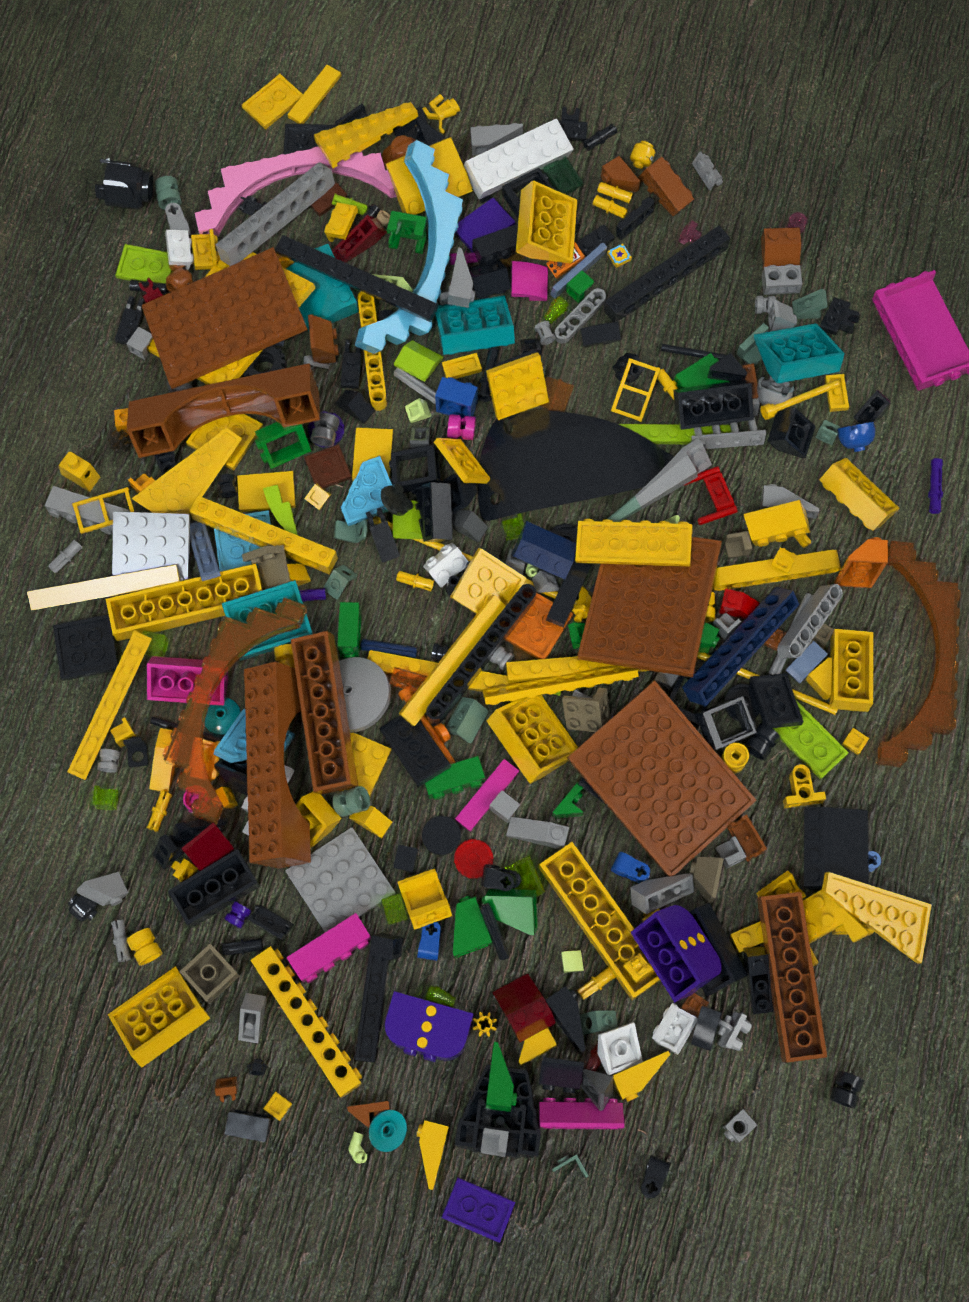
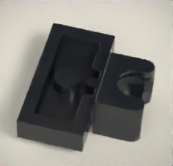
M563 107L562 119L558 120L568 140H586L587 122H579L580 109L576 108L573 115H568L567 108Z
M834 297L820 327L824 332L837 335L839 329L853 334L854 323L859 322L860 313L850 309V302Z

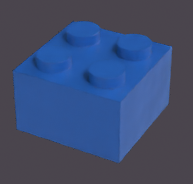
M442 377L435 395L436 412L445 415H460L461 418L473 416L478 404V387L472 383L459 382L451 377Z

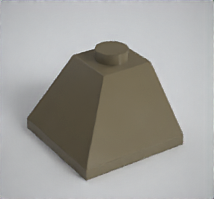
M697 857L695 862H691L689 873L693 875V883L706 903L711 904L716 898L723 858Z

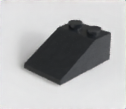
M565 986L545 1001L552 1011L555 1021L579 1055H581L585 1051V1044L577 1003L578 997L572 988L568 990Z

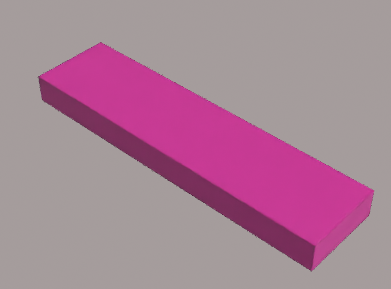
M504 759L455 820L471 832L487 813L490 804L501 790L504 791L518 775L519 770Z

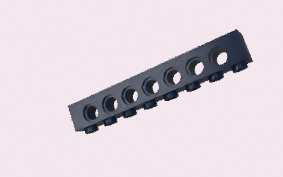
M775 587L699 668L694 676L684 684L682 688L690 702L707 706L800 605L793 590Z

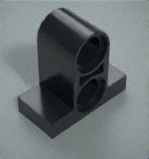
M165 834L159 838L153 856L165 870L171 866L174 860L185 854L181 848L191 840L174 842L172 834L169 836Z

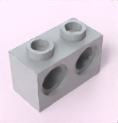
M788 264L785 266L770 265L764 267L762 273L764 295L800 293L802 287L800 265Z

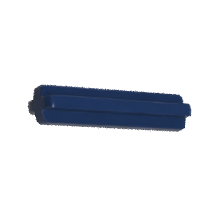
M362 639L360 645L361 650L365 651L373 650L415 658L417 654L416 647L367 639Z

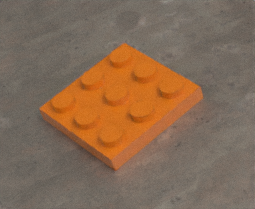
M525 592L523 596L525 598H530L532 594L529 592ZM536 593L534 604L505 641L538 660L547 659L572 619L573 613L570 612L564 628L546 621L553 602ZM513 607L511 609L515 613L521 611L519 607ZM506 621L500 623L502 627H508L510 625Z

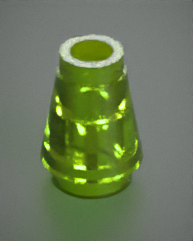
M557 296L556 299L553 298L544 315V319L552 324L568 310V302L560 296Z
M430 985L424 1000L453 1008L456 997L437 985L435 987Z

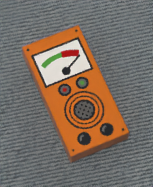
M574 242L572 263L549 261L546 264L555 278L558 279L585 258V255L577 243Z

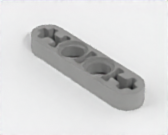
M599 288L592 290L556 327L555 340L557 342L567 343L604 305L606 300L605 291ZM595 296H596V297L601 296V300L598 298V299L594 302ZM587 306L591 309V312L583 313L581 309ZM575 318L578 319L580 323L574 326L571 325L569 321ZM566 331V336H559L560 333H564Z

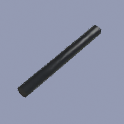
M662 344L661 351L699 358H704L710 353L719 360L727 356L725 354Z
M152 717L150 721L152 725L179 731L180 733L212 742L221 741L223 738L222 736Z

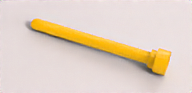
M832 381L790 398L783 403L776 405L765 404L760 407L761 415L765 420L773 418L780 410L839 387L840 381Z

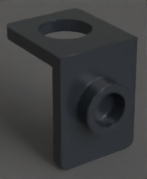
M131 737L123 740L128 751V766L130 768L148 766L147 743L144 739ZM136 752L143 753V760L134 762L132 759L133 754Z

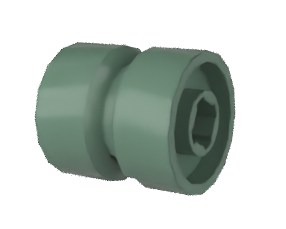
M163 176L155 180L154 185L158 205L161 209L165 210L169 203L181 205L182 202L175 177Z
M362 786L339 791L333 796L334 810L341 817L366 811L370 806V796L368 791Z

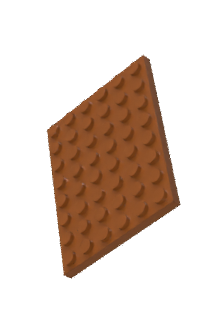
M274 247L141 305L172 389L308 330Z
M692 537L690 566L600 564L578 652V659L693 677L722 541Z
M656 681L650 683L566 757L667 877L677 874L757 801Z

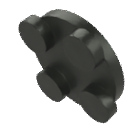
M398 483L393 486L384 487L381 490V500L389 512L402 516L413 508V503L406 498L403 493V487Z

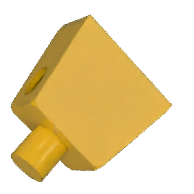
M71 451L66 454L59 464L61 475L89 492L101 478L89 462Z

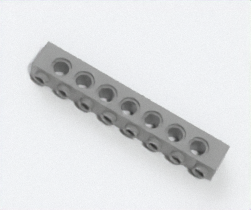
M320 162L216 243L220 259L229 266L242 261L323 196L335 184L332 170Z

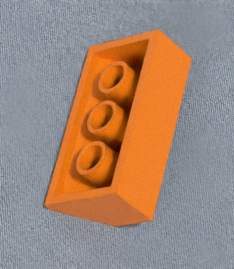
M879 537L866 540L848 556L834 584L843 587L872 588L888 563V540H882Z

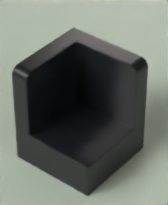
M398 844L393 867L408 871L409 874L413 875L419 853L418 849Z
M386 933L372 935L371 956L390 960L401 957L403 937Z

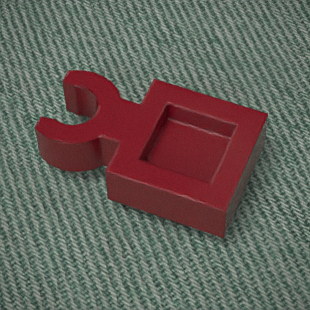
M149 277L147 278L149 285L146 287L141 282H138L141 290L146 291L142 295L146 303L163 296L158 287L152 288L153 282Z

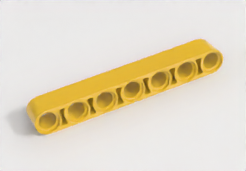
M361 291L358 294V305L362 328L376 323L377 318L374 297ZM364 350L370 403L376 411H381L387 406L381 351L373 354ZM372 365H378L376 368H371ZM375 381H379V382H380V383L377 384V385L372 384V383L375 382ZM382 398L381 401H375L374 399Z
M827 550L797 555L789 573L772 566L771 564L774 559L719 567L716 569L713 589L714 591H722L725 588L735 589L835 573L841 570L837 550Z

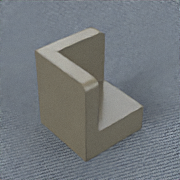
M749 531L726 535L724 544L728 558L751 554L752 544Z

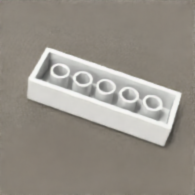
M556 118L467 160L464 168L470 184L480 200L487 195L501 190L503 185L537 168L543 170L568 158L573 151V147Z

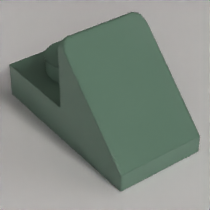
M824 289L817 290L792 301L793 314H796L797 319L821 318L820 310L827 308V295Z

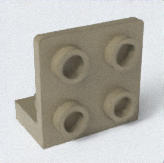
M284 545L264 546L242 554L243 562L251 561V564H258L263 590L290 582Z
M599 688L596 694L592 696V699L563 696L562 698L567 729L596 732L611 719L606 688Z

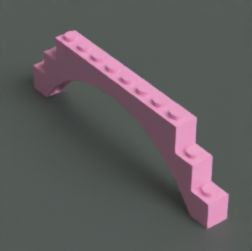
M314 147L309 150L296 151L286 155L281 154L277 157L263 158L259 161L245 162L240 165L222 168L221 172L225 187L209 190L208 194L212 209L196 212L195 217L199 234H209V229H213L214 235L219 237L229 217L244 202L240 197L247 198V196L253 195L258 190L275 181L294 175L305 174L319 162L330 168L332 173L353 177L368 183L390 198L397 196L388 170L385 171L381 153H371L363 156L362 151L354 152L350 155V159L346 161L341 160L337 163V167L332 168L321 149Z

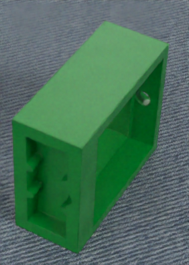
M275 422L255 431L257 439L254 441L258 450L262 449V453H260L261 459L264 464L268 463L270 469L311 452L302 424L283 427L279 422ZM295 432L298 442L271 454L269 453L266 443Z
M340 602L338 650L340 658L343 659L360 657L362 614L359 602Z

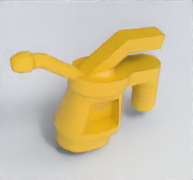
M439 94L429 102V106L434 113H429L426 107L422 109L428 119L439 120L440 133L444 134L445 130L442 128V121L445 118L455 116L460 111V108L454 98L445 100L437 107L444 100L443 96Z

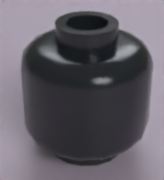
M78 893L67 904L70 906L68 909L69 913L80 922H84L87 919L91 921L98 913L96 910L98 903Z

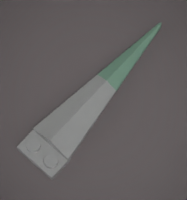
M697 438L683 447L643 489L607 519L613 522H620L697 478L698 473L712 465L701 440Z

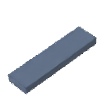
M601 243L552 287L551 296L556 299L566 290L567 283L581 270L586 272L605 255L607 246Z
M200 522L190 523V541L202 581L221 576L206 525Z

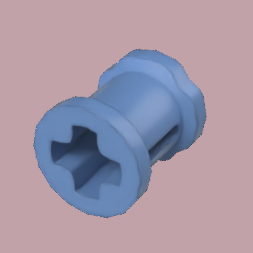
M869 851V860H873V863L869 865V872H872L881 864V857L877 852Z

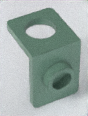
M824 420L815 438L833 445L838 435L837 429L841 427Z
M337 520L335 522V539L359 543L366 538L367 520L348 526L343 521Z
M341 565L332 571L323 588H325V592L337 600L340 598L348 582L355 579L358 575L345 565ZM342 571H345V572L349 573L350 576L344 574Z
M592 1011L580 1015L583 1035L606 1032L618 1028L615 1011ZM588 1017H590L592 1020V1026L590 1029H588L586 1026V1020Z
M577 1154L571 1158L566 1155L558 1160L559 1165L552 1169L554 1172L575 1159L584 1177L587 1178L589 1176Z

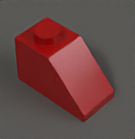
M725 588L719 613H727L729 616L746 619L760 603L744 592Z

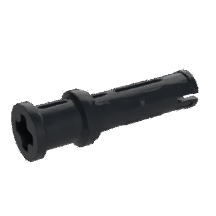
M494 347L488 348L483 375L478 381V400L482 402H489L492 398L486 370L494 368L495 364H497L499 350Z

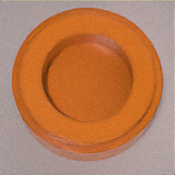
M442 723L434 726L443 743L450 740V734Z

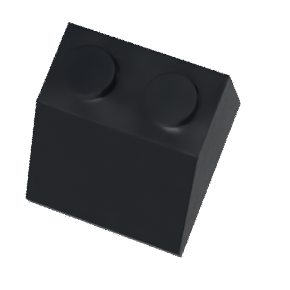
M500 260L495 261L491 265H476L468 268L473 281L472 290L475 291L476 298L485 299L490 294H502L506 290L511 289L507 268Z
M795 407L785 408L777 412L767 442L778 451L806 458L816 426Z
M542 1057L538 1085H541L543 1090L555 1091L556 1087L563 1088L565 1093L575 1094V1090H580L584 1062Z

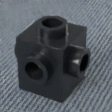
M625 353L617 360V363L612 368L619 381L623 377L629 358L641 362L638 355ZM631 363L625 382H634L646 368Z

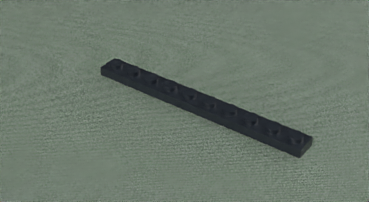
M282 235L275 248L276 253L428 322H431L439 308L438 304L285 235Z

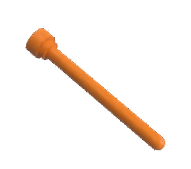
M408 686L401 690L398 695L402 701L407 703L415 691L411 686ZM424 714L420 721L449 763H456Z

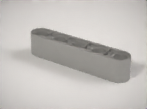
M838 584L822 585L817 589L779 643L777 651L781 658H798L803 654L840 601L843 592Z

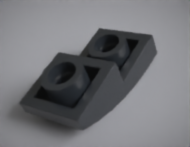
M618 322L580 328L584 347L601 343L606 345L622 340Z
M703 1005L701 1006L692 1038V1045L709 1051L712 1050L722 1012Z

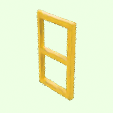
M629 358L611 411L642 422L660 368ZM631 363L655 371L648 392L624 384ZM623 388L646 395L639 417L616 409Z
M122 488L72 503L80 533L83 534L113 525V520L109 521L104 498L125 492L130 512H134L129 488ZM99 500L105 522L83 528L78 506Z

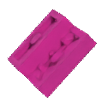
M512 261L511 297H529V301H547L548 267L534 263Z

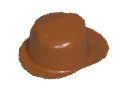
M404 135L394 138L391 145L381 155L384 167L387 169L386 163L405 156L408 145L416 141V139Z

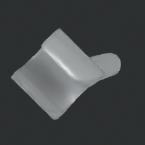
M304 356V364L310 363L311 369L314 367L329 369L328 364L314 362L313 356Z

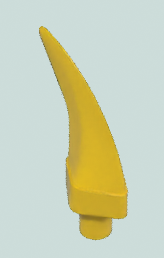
M583 586L579 592V599L572 609L576 615L574 621L577 623L587 618L592 600L588 591Z

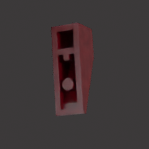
M367 215L347 235L346 239H343L332 250V253L336 259L346 263L375 245L387 231L376 218Z

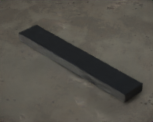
M370 944L354 1060L375 1063L389 959L371 956Z

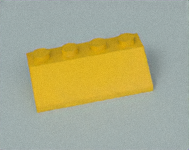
M847 458L833 463L819 479L826 490L836 495V499L840 503L845 504L849 508L850 513L859 517L863 521V525L872 531L881 527L900 509Z

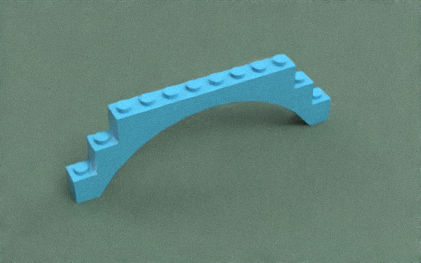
M416 140L408 145L404 163L416 181L425 205L429 245L423 272L412 293L436 303L441 294L440 287L445 278V267L450 260L449 252L454 244L453 237L458 228V217L462 213L463 199L446 192L449 184V174L431 166L435 158L433 156L435 149ZM398 309L387 318L360 328L355 346L375 354L384 349L386 340L398 345L408 339L409 332L419 336L429 333L432 328V322Z

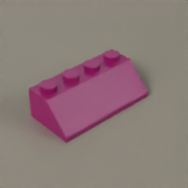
M152 656L147 663V700L224 706L228 685L229 662Z
M355 913L286 958L302 983L306 981L310 983L318 977L317 974L321 971L327 972L335 967L334 963L338 960L344 961L352 956L351 952L355 949L361 950L370 944L368 941L371 940V937L357 913Z
M543 1098V1102H539V1128L623 1129V1103H618V1099H609L604 1110L599 1111L590 1098H586L585 1102H576V1098H564V1102H556V1098Z

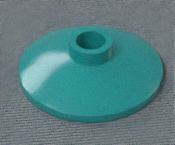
M225 698L224 706L207 704L202 713V720L205 727L211 733L225 735L241 711L236 702ZM223 711L224 715L222 717H218V712Z
M391 1109L377 1114L369 1127L371 1144L382 1152H390L398 1148L404 1141L407 1132L405 1118L401 1113Z

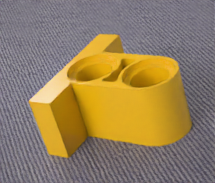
M801 764L796 765L789 775L793 796L784 798V808L823 803L826 800L825 791L814 793L809 768ZM795 772H802L804 779L797 778ZM799 791H805L808 798H802L799 795Z

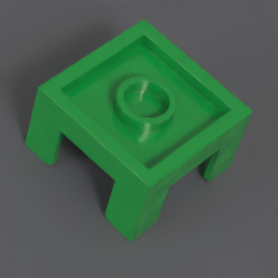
M391 211L387 227V233L390 234L389 248L397 249L400 237L417 240L415 253L424 254L428 237L427 217Z

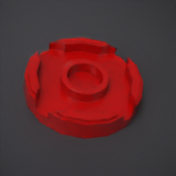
M470 839L464 841L455 852L454 863L456 869L462 876L468 879L481 878L484 865H493L491 848L480 840Z

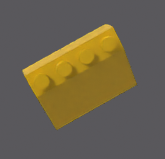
M451 137L430 145V147L435 149L433 155L435 158L431 166L449 174V184L446 192L456 197L472 192L468 175ZM405 156L385 165L402 213L417 215L426 211L418 185L404 163Z
M534 180L521 189L516 253L531 259L572 263L577 199Z
M538 695L535 698L525 697L496 709L487 720V723L529 784L545 777L569 760L566 757L578 748L542 695Z
M176 966L108 1014L131 1057L141 1068L210 1019Z

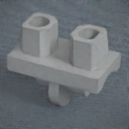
M733 1012L731 1017L726 1015L724 1021L720 1020L718 1034L721 1037L717 1044L724 1048L739 1051L743 1045V1041L737 1038L739 1031L747 1034L752 1027V1024L746 1019L747 1016L743 1013Z

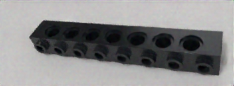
M720 225L605 300L604 312L612 322L620 321L727 250L730 237Z

